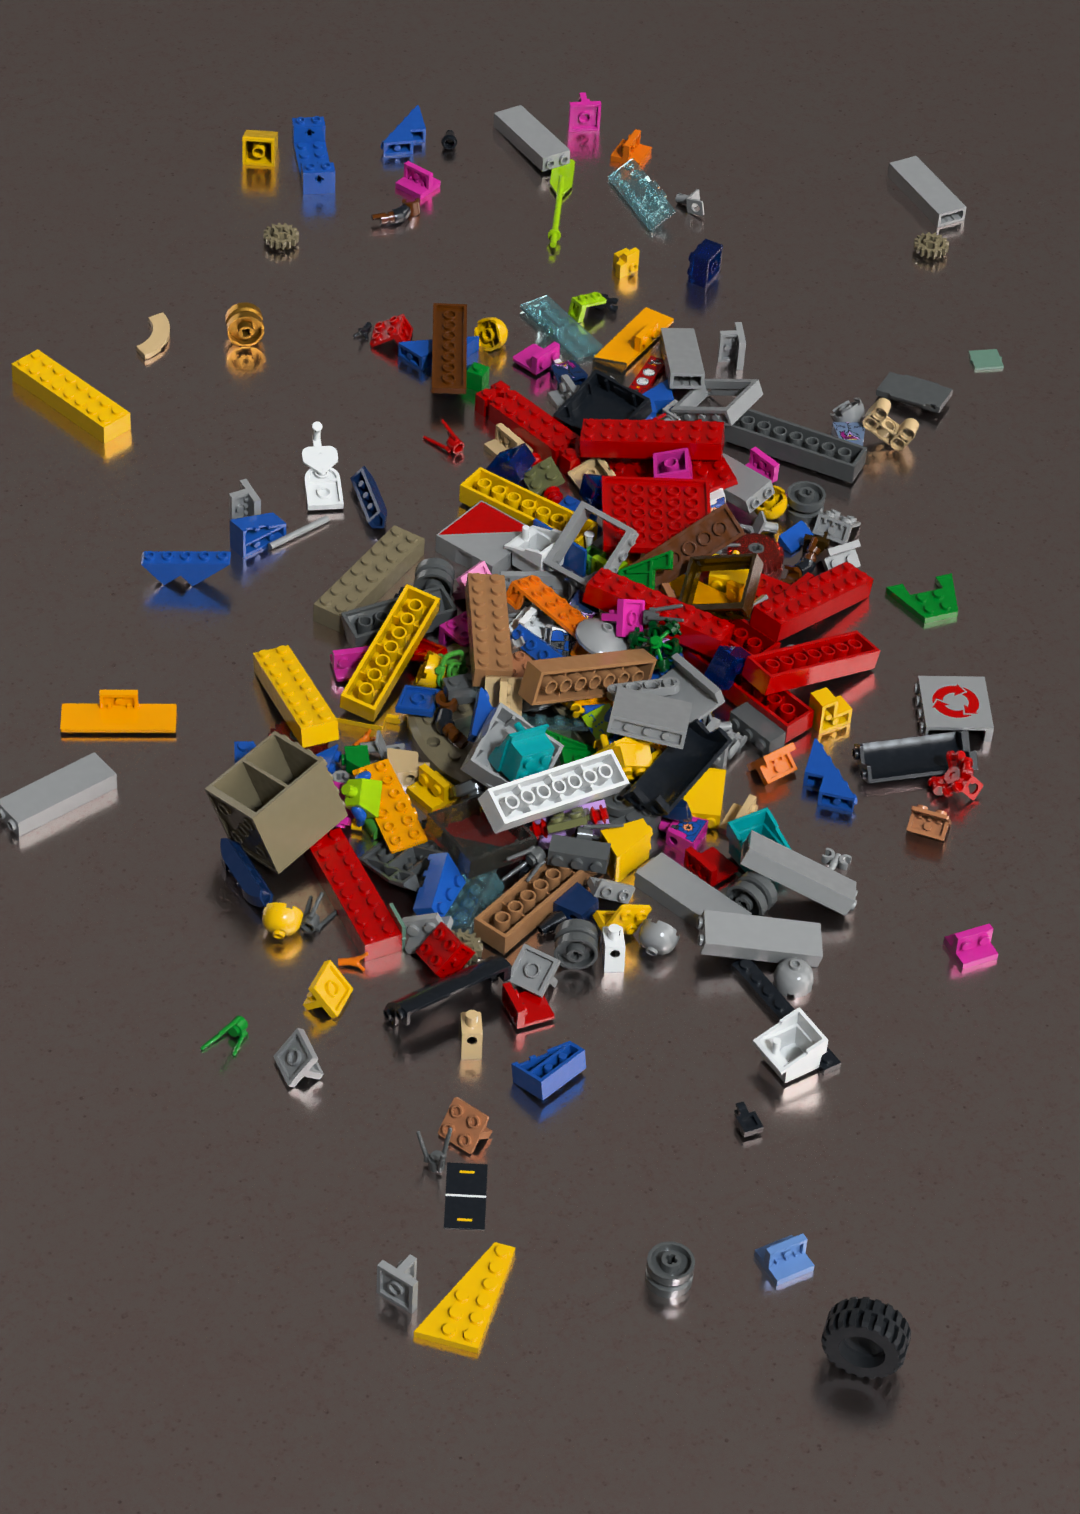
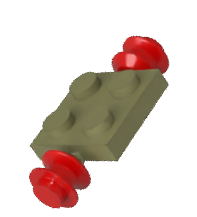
M538 453L528 454L524 459L527 470L520 473L530 491L540 496L543 495L544 498L559 504L563 499V494L558 486L565 483V480L552 457L550 456L542 460Z
M600 804L599 809L595 810L592 806L589 811V808L583 809L581 806L573 808L572 812L564 813L562 811L553 814L548 824L543 819H541L540 824H536L533 821L532 826H530L532 838L536 837L538 841L541 835L547 838L550 833L586 825L588 821L598 824V821L602 820L606 824V819H609L607 808H603Z

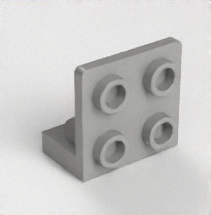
M834 509L826 510L818 514L812 533L823 537L826 531L828 532V539L845 544L848 542L852 528L860 526L861 522L857 521V518L847 515L845 517L840 515V511Z

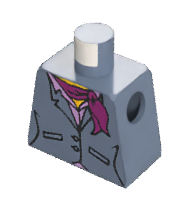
M862 422L832 423L831 436L863 446L865 428Z

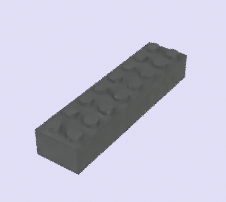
M748 409L732 426H725L724 441L747 449H752L756 446L769 456L841 479L845 482L853 483L865 465L867 447L752 409Z

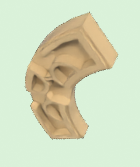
M163 312L148 317V322L153 329L152 334L145 342L136 346V351L145 360L159 353L161 348L169 341L170 323Z

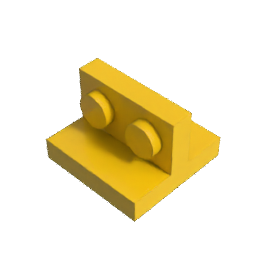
M425 763L419 766L418 781L408 786L406 790L408 795L431 814H433V811L441 809L460 798L454 796L452 791L454 785Z
M331 960L324 961L308 988L309 992L303 1006L306 1010L323 1007L331 1018L338 1017L353 988Z

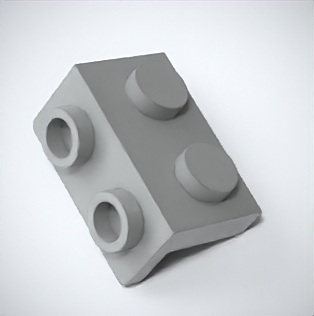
M590 876L587 881L594 897L625 904L629 903L635 891L633 885L603 878L599 879Z

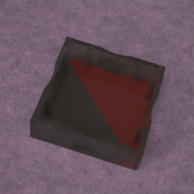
M480 796L474 797L462 804L452 805L427 814L425 832L444 853H449L455 865L468 879L525 859L527 854L510 861L506 860L507 857L526 850L532 845L536 847L537 837L525 824L495 834L478 801Z

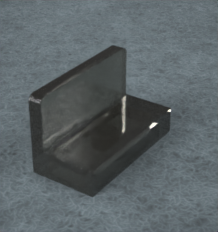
M594 357L591 373L597 369L608 376H612L618 383L624 385L627 364Z

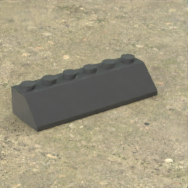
M443 585L422 590L440 598L439 611L426 632L430 633L439 630V625L456 617L458 609ZM399 597L341 613L346 638L351 648L371 645Z

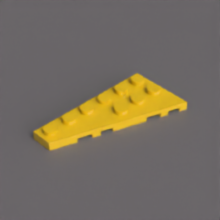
M494 1242L415 1329L414 1337L478 1354L515 1255L516 1247Z

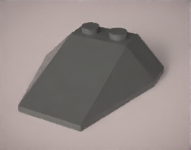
M383 839L358 859L363 865L387 882L418 893L419 887H423L425 880L423 873L425 870H428L430 863L428 860L429 854L448 852L452 858L456 847L453 843L441 840H428L426 843L391 854Z

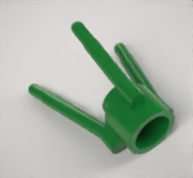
M236 1016L218 1034L201 1046L200 1049L204 1050L228 1032L233 1037L240 1036L232 1053V1056H236L243 1039L248 1035L246 1031L248 1028L247 1020L242 1016Z

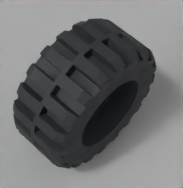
M851 1297L849 1300L846 1298L835 1304L831 1311H829L821 1338L822 1348L827 1358L831 1362L833 1361L836 1367L844 1369L848 1374L853 1373L861 1378L866 1376L869 1379H875L878 1376L884 1378L888 1374L892 1375L902 1367L911 1339V1329L905 1317L902 1318V1313L898 1310L895 1311L893 1306L888 1303L884 1304L878 1299L871 1300L870 1297Z

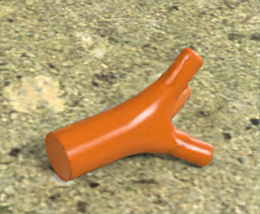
M368 729L364 736L353 743L352 746L360 745L361 742L375 741L376 737H369L372 730Z
M368 952L356 957L338 958V966H354L363 972L365 968L360 964V961L368 956Z

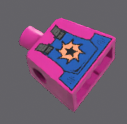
M693 817L692 822H678L674 820L670 822L662 819L659 824V830L666 832V844L684 854L685 849L690 846L695 850L698 849L707 835L708 820Z

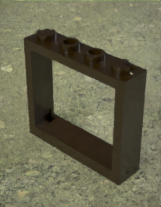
M757 553L690 557L679 601L693 605L695 608L709 612L721 619H750L764 563ZM749 569L741 602L692 604L702 571Z

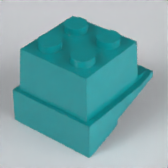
M520 722L515 723L514 728L517 732L508 734L502 744L495 747L489 755L488 761L497 772L502 771L510 781L548 770L555 749L545 734L549 725L544 724L525 729Z
M768 807L727 822L726 836L729 839V854L744 872L753 871L740 864L742 845L751 830L791 849Z

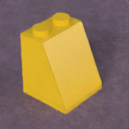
M246 130L242 137L243 165L275 167L278 132Z
M709 768L683 799L688 803L693 817L708 820L709 829H719L726 775V770Z
M643 818L624 823V827L600 830L599 842L611 843L607 873L612 881H622L649 859L650 841L653 832L651 826L647 825Z

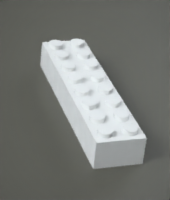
M610 749L489 788L478 798V801L496 834L617 794L629 784V781L613 750Z

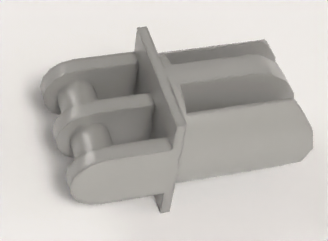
M729 729L727 732L733 740L728 748V760H731L736 752L740 753L748 738L746 735H740L739 732H733V729Z

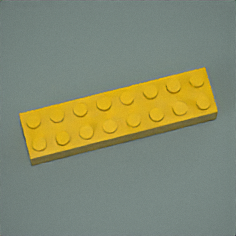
M37 349L11 363L12 380L103 444L131 429L130 412Z
M479 467L460 484L459 502L473 507L482 500L528 526H532L533 520L536 518L553 529L563 531L574 511L482 467ZM587 519L574 540L575 543L585 549V531L594 532L593 542L597 540L598 523L591 519Z
M406 584L340 696V708L371 722L375 721L439 611L440 598Z
M282 645L277 648L264 649L253 653L254 673L299 744L305 748L339 740L337 718L289 645Z

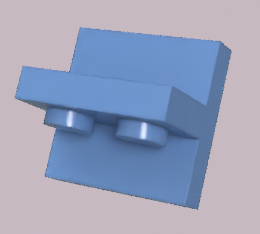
M803 1233L797 1236L790 1235L755 1249L754 1256L776 1286L814 1271L815 1265L806 1254L808 1239Z

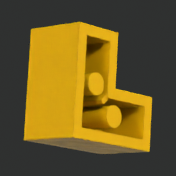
M827 687L810 693L809 707L814 710L812 727L818 734L851 723L852 708L841 695L835 697Z

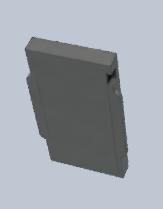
M893 372L888 373L876 390L877 396L895 400L910 407H919L940 413L953 394V389L940 386L938 383Z

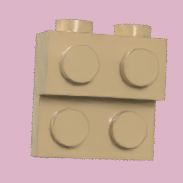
M590 458L567 472L584 497L597 490H600L602 493V476H616L612 469H608L609 466L605 459L601 460L600 458Z

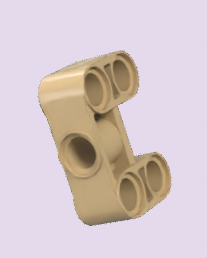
M879 398L866 412L862 425L894 450H903L914 439L919 423L914 418H907L899 425L887 416L891 408V402L886 398Z

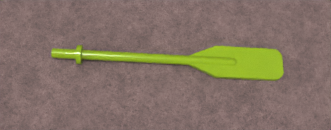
M570 159V164L553 168L551 171L550 186L556 194L552 229L548 232V239L552 248L556 247L557 241L561 238L558 228L562 198L573 184L575 161L573 159Z

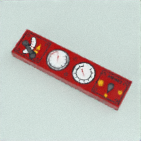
M650 356L629 388L641 394L649 390L665 367L663 359Z

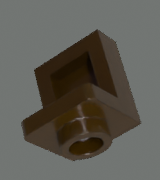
M825 531L823 537L805 534L802 552L808 553L806 550L812 537L818 539L816 547L821 549L820 553L829 548L830 539L827 538L828 532Z

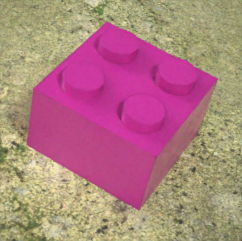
M688 448L653 453L655 478L693 479L692 462Z

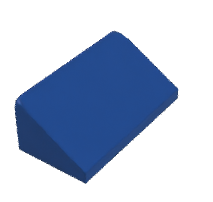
M801 520L779 535L778 546L792 554L803 546L805 534L813 536L814 534Z

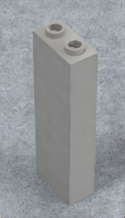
M522 105L494 113V127L542 172L570 164V149Z
M917 156L889 163L887 176L937 228L965 220L966 206Z
M661 328L660 347L669 388L704 389L705 371L694 328Z
M723 453V457L738 482L737 485L724 489L725 498L728 502L750 514L775 493L772 481Z
M93 752L1 798L0 820H3L9 830L14 831L20 837L116 789L117 774Z
M751 830L744 841L741 852V865L844 916L848 914L849 910H854L857 904L856 896L858 893L856 881Z
M662 852L656 857H652L647 864L639 867L635 872V887L696 929L697 918L701 917L704 909L752 915L751 912Z
M705 909L701 917L697 918L696 927L699 929L697 945L700 946V954L773 963H780L787 958H800L806 961L810 967L816 968L823 958L821 923Z

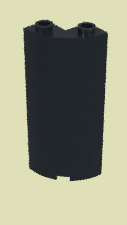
M698 719L689 722L683 749L667 746L623 797L641 811L644 809L649 810L651 815L655 816L668 815L733 740L720 727L709 732Z
M963 730L854 744V749H852L853 759L857 760L860 770V778L867 783L945 774L949 768L946 759L948 751H954L955 753L959 750L964 751L966 757H970L973 760V770H978L977 753L975 750H970L969 733Z
M492 955L389 1002L383 1010V1014L386 1020H390L394 1026L399 1024V1020H402L407 1026L410 1024L412 1013L486 979H489L491 983L498 980L499 977L503 982L511 979L512 965L505 958L499 955Z

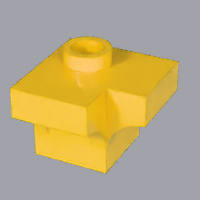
M636 247L630 250L624 248L614 253L613 267L616 269L615 276L621 279L638 271L639 249Z

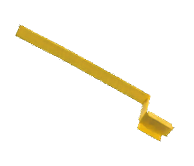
M393 714L386 715L383 726L337 718L338 723L383 731L385 722L400 724L399 715Z

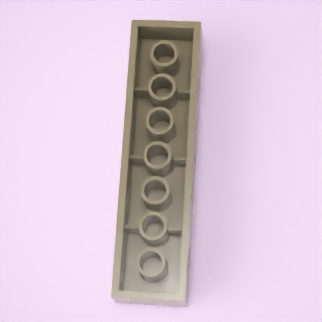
M394 525L313 604V621L344 635L345 630L341 613L375 604L424 556L425 538Z

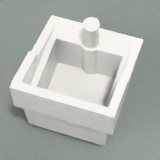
M524 525L522 533L504 545V548L512 550V565L522 571H554L543 561L562 531L556 529L548 530L534 525L530 527ZM564 558L560 562V566L563 565Z
M799 1007L780 1019L779 1023L755 1038L752 1043L761 1052V1056L784 1083H787L819 1068L821 1057L827 1051L828 1039Z

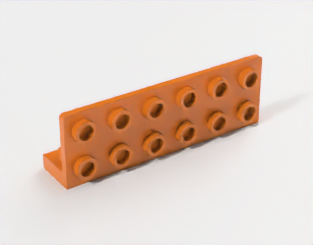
M535 575L512 581L506 592L507 603L514 609H521L527 598L574 638H576L575 630L578 624L587 619L578 609L573 608L566 599L556 594L551 587L545 585ZM576 641L570 653L571 656L591 654L578 641Z

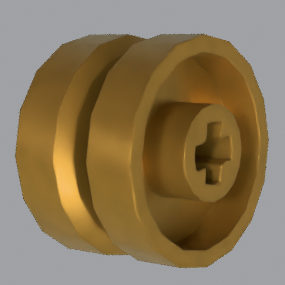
M248 302L235 304L228 309L225 315V322L230 341L242 347L257 344L264 335V323L260 309Z

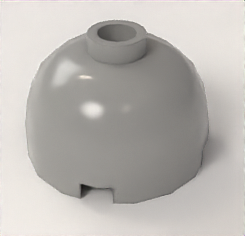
M853 398L854 402L850 403L847 400L832 410L834 413H830L834 422L848 423L861 422L865 416V408L861 399Z
M645 919L639 931V941L645 952L651 956L666 955L672 952L680 938V935H676L677 930L663 921L658 920L657 923L651 922L652 919Z
M800 958L784 959L777 965L773 976V985L784 996H787V994L794 995V998L806 996L811 992L814 983L812 968L806 961Z

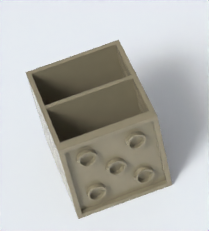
M276 731L205 788L228 839L239 843L247 855L277 874H280L348 816L345 809L346 804L340 798V791L334 785V778L326 767V760L322 756H316L310 749L303 748L298 742L291 741L285 734L281 735Z

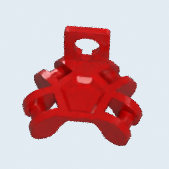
M962 750L956 753L948 751L946 753L949 767L947 772L943 776L929 778L928 785L932 788L935 795L944 794L948 798L953 795V792L957 794L962 792L971 800H975L984 785L973 776L972 758L966 757L965 752ZM975 783L976 789L973 793H970L968 786Z

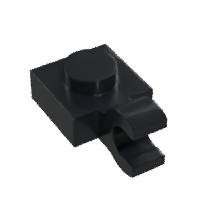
M601 294L607 299L606 303L591 306V308L603 310L607 307L610 311L617 312L618 306L613 304L617 305L618 299L608 298L607 294Z
M743 1101L736 1103L737 1110H734L736 1115L735 1123L743 1137L763 1132L764 1126L756 1112L749 1113Z

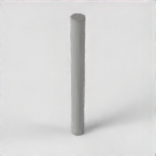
M327 515L268 543L269 549L272 550L330 521Z

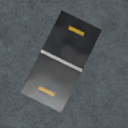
M447 1162L444 1228L485 1230L488 1164Z

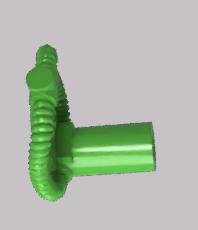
M454 650L445 655L438 654L442 659L435 672L437 674L436 682L440 688H442L445 664L447 665V677L467 673L466 656L463 650ZM460 655L459 660L452 658L454 656Z

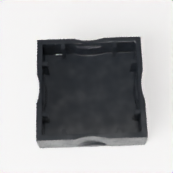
M595 369L580 385L577 392L568 398L553 414V417L581 436L583 419L643 420L651 414L652 407L650 398L621 385L615 379Z

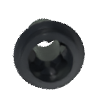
M447 130L441 141L442 146L448 150L455 148L457 145V139L452 130Z
M561 910L554 911L537 926V929L542 936L554 932L558 924L567 920Z

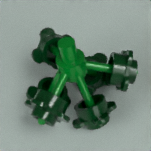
M667 618L664 620L665 625H659L656 621L651 620L644 633L640 632L639 627H635L634 631L628 635L631 649H635V646L640 647L643 642L649 643L650 646L641 648H644L655 658L658 655L659 659L656 661L654 670L658 669L659 672L669 670V666L674 664L673 661H669V659L672 660L671 656L675 653L681 654L683 650L678 643V638H673L663 643L662 639L667 635L674 637L676 634L679 636L682 634L679 630V623L675 620L670 621ZM661 647H663L664 653L668 655L667 657H662Z

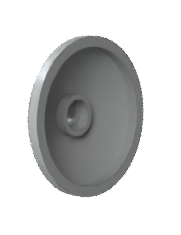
M601 618L585 619L578 624L575 630L578 643L591 654L629 650L630 643L628 642V637H616V624L610 621H601Z

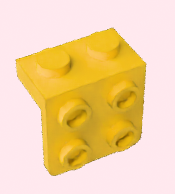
M623 904L616 911L596 910L592 916L601 931L602 927L618 924L623 927V934L631 935L637 931V928L647 918L652 908L650 905Z

